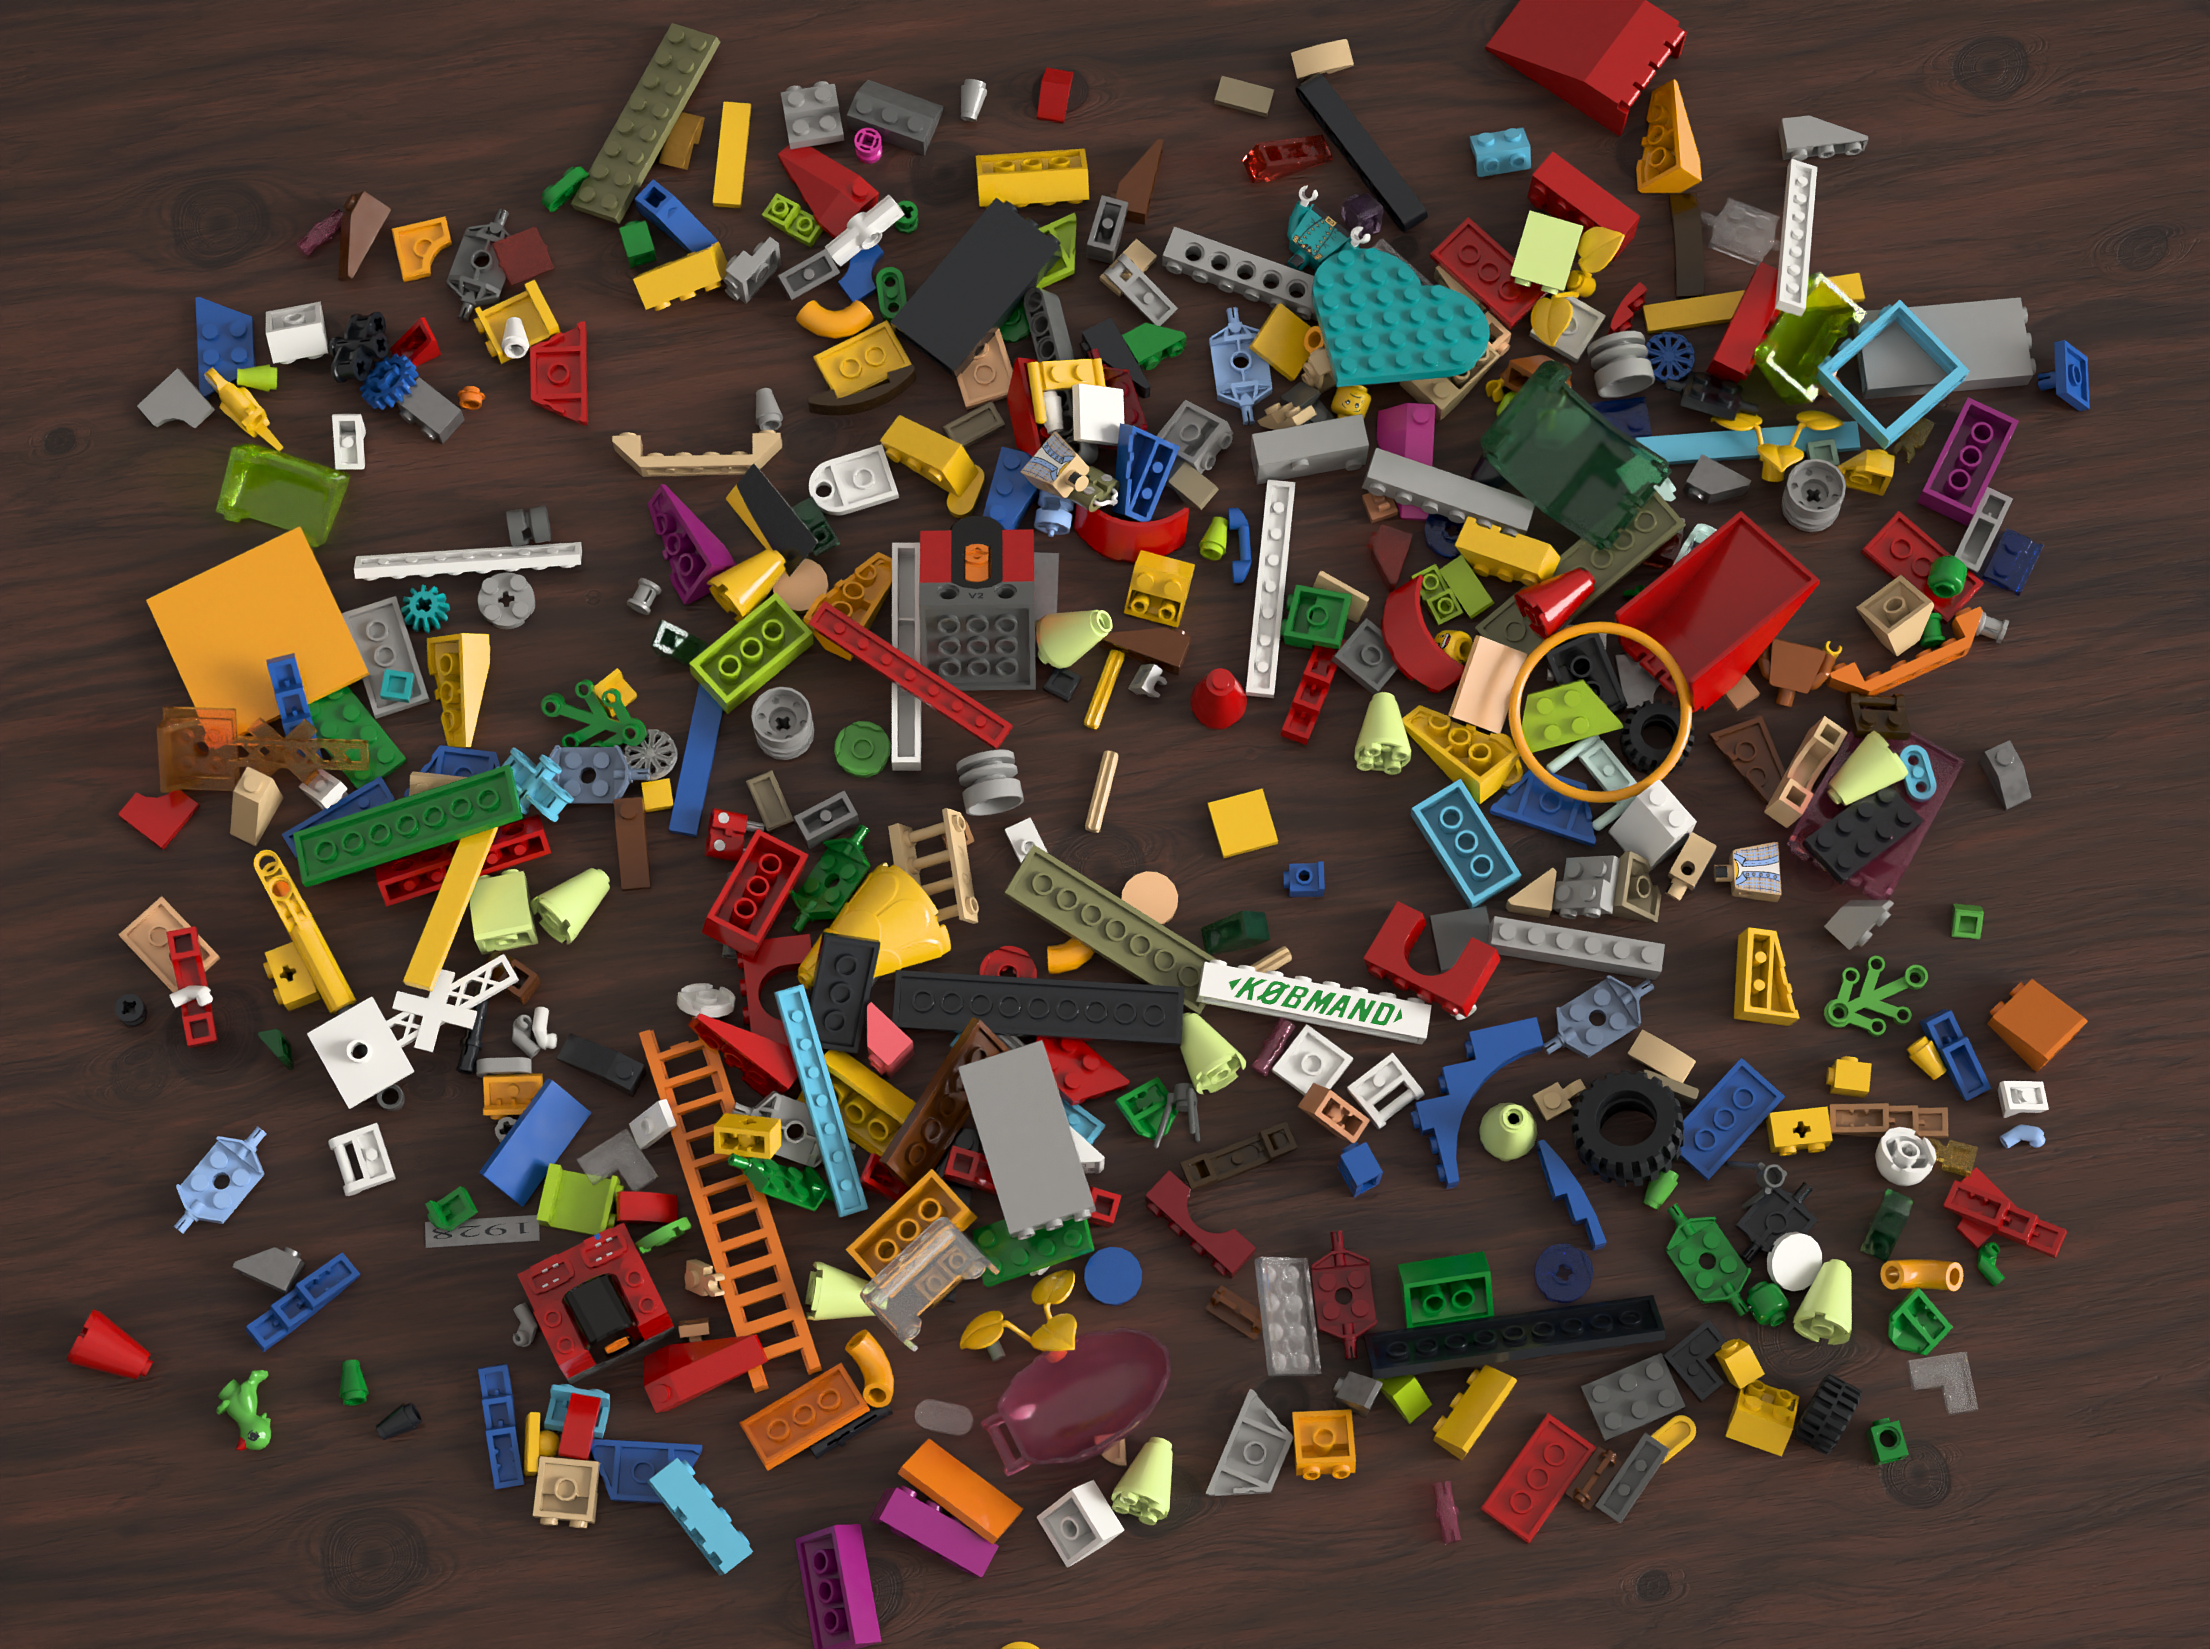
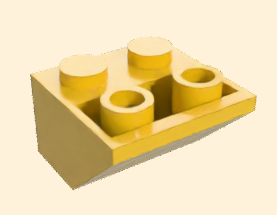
M1141 550L1134 566L1124 614L1178 628L1190 589L1195 564Z
M1759 1380L1753 1381L1739 1389L1725 1437L1782 1456L1794 1427L1799 1396L1784 1389L1780 1390L1765 1385Z

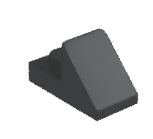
M1302 381L1280 397L1284 405L1292 402L1294 407L1299 405L1301 409L1310 405L1313 406L1317 415L1302 425L1335 419L1319 400L1320 392Z

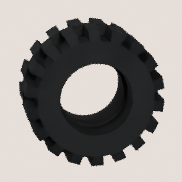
M1655 699L1653 704H1651L1650 700L1643 702L1641 707L1637 705L1632 713H1629L1621 732L1620 745H1623L1621 750L1623 756H1628L1627 763L1630 766L1634 763L1637 765L1636 771L1641 773L1642 769L1647 770V775L1649 776L1666 759L1678 734L1681 713L1680 705L1674 708L1672 707L1673 702L1669 700L1666 704H1662V699ZM1693 724L1691 725L1690 734L1683 753L1670 773H1673L1677 770L1678 766L1681 767L1685 763L1691 751L1695 738L1693 736L1695 731ZM1649 726L1662 727L1672 736L1673 745L1662 750L1651 748L1644 742L1641 731Z
M1831 1373L1826 1375L1794 1430V1438L1824 1455L1829 1454L1834 1449L1861 1400L1862 1391Z

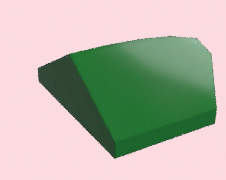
M1158 1077L1114 1101L1136 1134L1155 1141L1167 1104V1094L1169 1093ZM1176 1105L1172 1106L1163 1136L1169 1132L1173 1120L1179 1112L1176 1110Z
M1915 1287L1889 1315L1888 1338L1898 1349L1927 1356L1953 1327L1919 1287Z

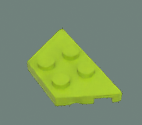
M1075 213L1039 228L1045 235L1050 233L1060 241L1062 256L1036 286L1037 288L1042 289L1075 274L1077 226Z
M1583 679L1527 695L1522 720V731L1531 753L1623 728L1621 720L1611 712Z

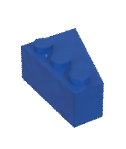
M1120 423L1115 479L1120 482V488L1116 497L1118 503L1112 507V512L1135 522H1150L1180 446L1133 425Z
M1001 447L981 520V535L1003 540L1002 530H1016L1027 515V511L1035 499L1039 497L1040 489L1034 487L1021 473V470L1033 457L1030 454Z

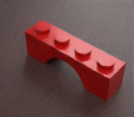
M196 927L166 932L178 990L190 985L208 987ZM194 999L181 1005L187 1046L193 1048L218 1043L211 1003L200 1006L197 1000Z

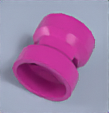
M873 128L859 130L854 138L856 157L859 161L866 164L877 162L881 158L883 151L880 134Z

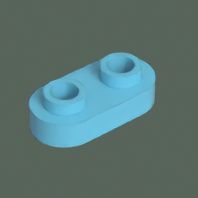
M1907 746L1899 756L1908 771L1907 776L1903 779L1906 791L1911 799L1917 802H1925L1936 791V781L1926 750L1921 746ZM1908 758H1915L1918 764L1915 766L1910 765ZM1922 784L1925 787V792H1918L1916 785Z

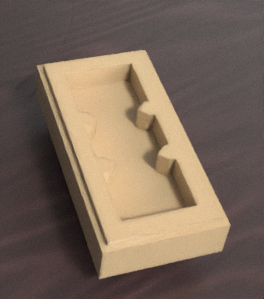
M1138 239L1122 253L1143 273L1157 260V255ZM1117 259L1109 266L1110 268H1113L1118 263ZM1127 270L1120 275L1125 282L1132 276ZM1104 274L1100 276V281L1119 297L1123 295Z

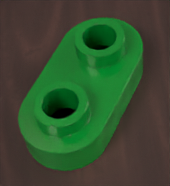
M581 166L569 168L558 183L552 184L542 193V205L550 212L558 210L578 192L584 179L586 180L590 175Z
M886 267L877 274L876 285L881 316L891 322L907 303L902 273L897 268ZM888 281H893L895 283V285L892 287H888L885 284ZM893 306L899 309L897 312L894 313L889 311V309Z

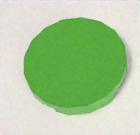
M858 721L840 731L835 741L834 753L838 765L846 773L854 777L867 778L878 774L886 767L891 756V743L887 734L880 726L872 722Z
M684 1217L652 1232L636 1242L635 1245L639 1253L644 1254L650 1252L651 1247L654 1245L663 1246L678 1238L685 1231L691 1229L692 1226L688 1218Z

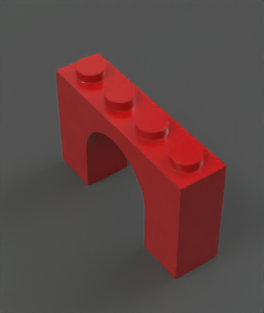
M1397 901L1363 958L1368 968L1367 971L1378 979L1385 977L1393 981L1392 984L1400 990L1407 991L1410 989L1416 992L1417 996L1427 1003L1431 1004L1434 1001L1442 1005V1009L1451 1015L1456 1016L1459 1013L1467 1017L1501 960L1497 949L1471 937L1458 961L1450 970L1435 976L1419 974L1409 966V955L1427 923L1421 912Z
M810 934L764 939L753 959L737 952L738 968H744L745 979H740L741 996H747L748 1007H743L744 1023L750 1024L752 1033L782 1043L789 1047L783 1023L781 1020L771 1017L760 1004L761 992L765 984L775 975L798 971L799 966L812 949Z

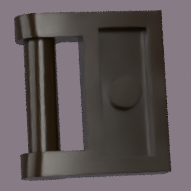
M1854 691L1847 692L1845 703L1854 738H1865L1872 731H1876L1883 739H1909L1911 730L1904 707L1905 697L1903 694L1875 696L1859 695L1858 692ZM1859 706L1888 707L1892 711L1860 709Z

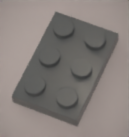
M1662 1353L1580 1387L1604 1442L1686 1407Z

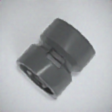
M546 505L530 507L528 512H525L523 509L506 511L512 547L527 545L532 539L535 543L552 541Z

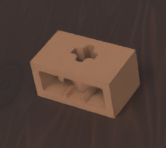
M1316 1083L1311 1085L1298 1105V1108L1335 1136L1350 1143L1357 1141L1370 1119L1333 1091Z

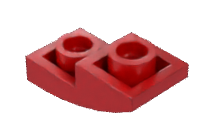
M1641 282L1620 303L1612 319L1608 335L1631 330L1634 313L1646 302L1644 299L1648 289Z
M617 1192V1221L639 1225L644 1223L668 1225L677 1220V1195L652 1192Z
M576 1393L571 1394L558 1452L559 1456L588 1461L594 1439V1429L601 1406V1398Z

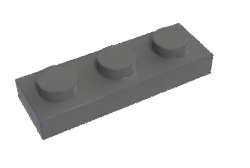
M1644 1433L1595 1506L1621 1524L1671 1450L1647 1433Z

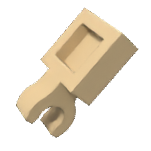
M1581 1079L1574 1081L1564 1089L1557 1082L1534 1094L1532 1098L1544 1120L1548 1122L1571 1110L1572 1106L1569 1100L1579 1096L1586 1088Z

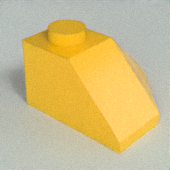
M1867 449L1837 466V468L1844 476L1846 487L1883 496L1893 476L1895 456L1889 455L1881 449Z

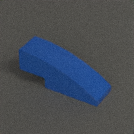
M1942 1009L1919 1021L1927 1039L1933 1041L1947 1069V1075L1964 1101H1968L1991 1089L1967 1036H1963L1952 1010Z

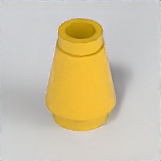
M1926 1036L1918 1039L1906 1049L1910 1054L1908 1057L1930 1076L1932 1080L1937 1079L1947 1071L1933 1041H1929Z

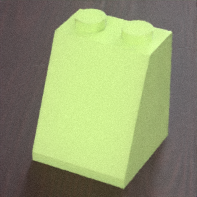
M1529 211L1510 275L1516 277L1514 283L1530 287L1532 282L1542 285L1541 291L1557 295L1558 290L1564 291L1583 226Z
M511 869L502 872L500 876L490 877V875H483L478 877L469 902L474 938L482 955L492 953L494 950L503 951L538 944L534 916L530 906L531 900L528 883L524 871L519 872L517 869Z

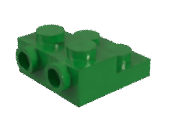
M1296 585L1294 594H1289L1287 600L1288 619H1283L1280 629V636H1284L1285 644L1313 649V645L1339 650L1351 605V594Z

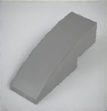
M1987 487L1954 555L1965 564L1966 568L1978 573L2013 498Z

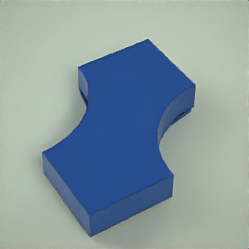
M878 244L869 249H862L850 259L847 273L838 281L839 287L851 303L855 300L861 302L877 292L872 279V273L876 263L884 256V252Z

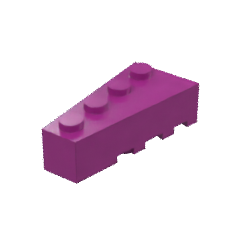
M903 1485L900 1489L897 1487L885 1489L869 1518L871 1522L877 1525L879 1522H884L890 1526L891 1532L897 1536L908 1540L912 1538L921 1549L934 1555L936 1553L940 1554L942 1560L975 1578L983 1577L999 1547L998 1545L991 1544L978 1533L968 1529L967 1525L954 1515L949 1518L942 1514L943 1508L934 1502L927 1500L926 1503L919 1501L915 1498L917 1493Z

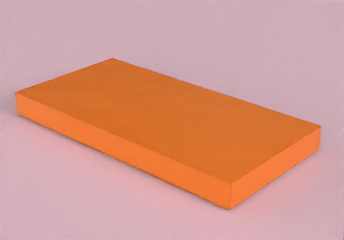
M840 1363L741 1421L739 1424L765 1468L769 1471L870 1411L843 1364Z
M930 1439L905 1462L898 1472L901 1477L991 1544H994L1023 1510L1022 1507Z

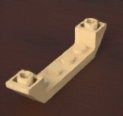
M762 430L759 433H753V454L736 451L731 453V455H720L717 452L692 455L681 452L675 454V456H664L661 453H650L647 456H643V444L640 435L625 432L619 436H612L615 451L643 477L744 475L752 464L761 469L782 448L781 433H776L773 430Z

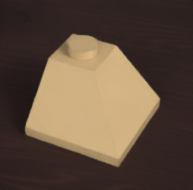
M1900 575L1856 608L1879 641L1894 655L1899 656L1920 640L1934 604L1927 596Z

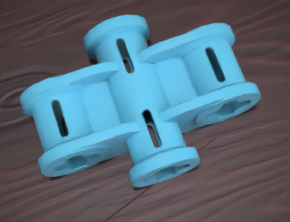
M512 748L510 750L511 755L502 766L509 764L513 769L521 812L527 815L529 813L528 808L533 804L543 815L556 822L559 819L558 814L566 804L572 803L574 800L566 790L552 780L555 774L561 773L562 769L545 755L540 756V762L536 766L524 753L516 748Z

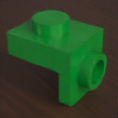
M461 1186L438 1202L430 1200L425 1203L429 1211L427 1216L430 1222L436 1228L452 1231L478 1213L466 1188Z

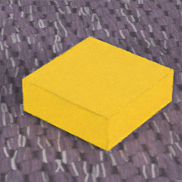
M669 778L641 783L646 812L673 808L674 803Z

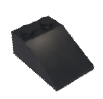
M1599 633L1585 634L1568 639L1552 648L1543 656L1556 686L1583 679L1612 713L1628 706Z

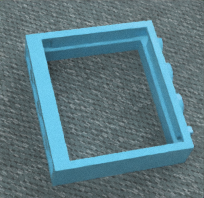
M1901 300L1893 306L1889 304L1887 307H1884L1878 313L1879 318L1875 322H1866L1858 330L1860 335L1853 341L1850 338L1845 340L1837 349L1839 353L1833 358L1830 355L1827 356L1817 366L1819 371L1815 378L1884 450L1965 381L1970 372ZM1896 321L1948 376L1885 429L1832 374L1890 324Z

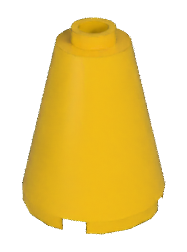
M766 549L712 577L707 584L712 585L709 590L719 605L727 613L729 611L734 612L737 615L734 620L739 623L761 605L785 572L784 564L786 561L777 550L772 552Z

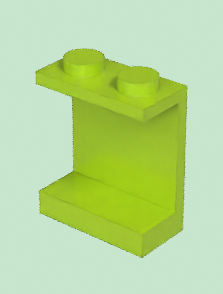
M549 1163L536 1220L541 1226L594 1236L616 1226L617 1214H614V1209L617 1202V1192L624 1191V1186L620 1185L618 1176L612 1175L611 1179L566 1171L562 1169L561 1165Z

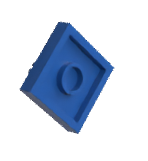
M2065 340L2054 342L2055 371L2038 374V379L2041 380L2038 381L2040 390L2046 391L2047 389L2056 388V395L2078 411L2090 409L2088 357Z

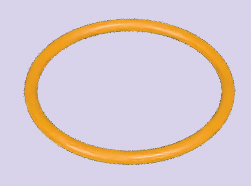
M1587 622L1574 625L1544 640L1530 653L1515 677L1509 700V725L1512 738L1526 766L1540 781L1554 791L1586 802L1607 803L1626 800L1641 794L1658 779L1661 781L1681 757L1692 723V705L1689 688L1679 665L1672 655L1647 634L1635 628L1612 622ZM1585 634H1615L1642 644L1663 662L1675 682L1679 695L1680 725L1670 753L1653 773L1623 789L1602 792L1588 791L1570 786L1558 780L1547 772L1535 759L1522 731L1520 704L1522 692L1531 671L1539 660L1552 648L1568 639Z

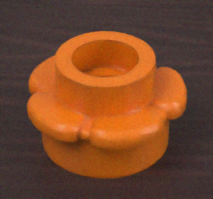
M466 386L457 394L459 405L468 410L481 408L482 400L485 399V395L480 392V389L474 386Z

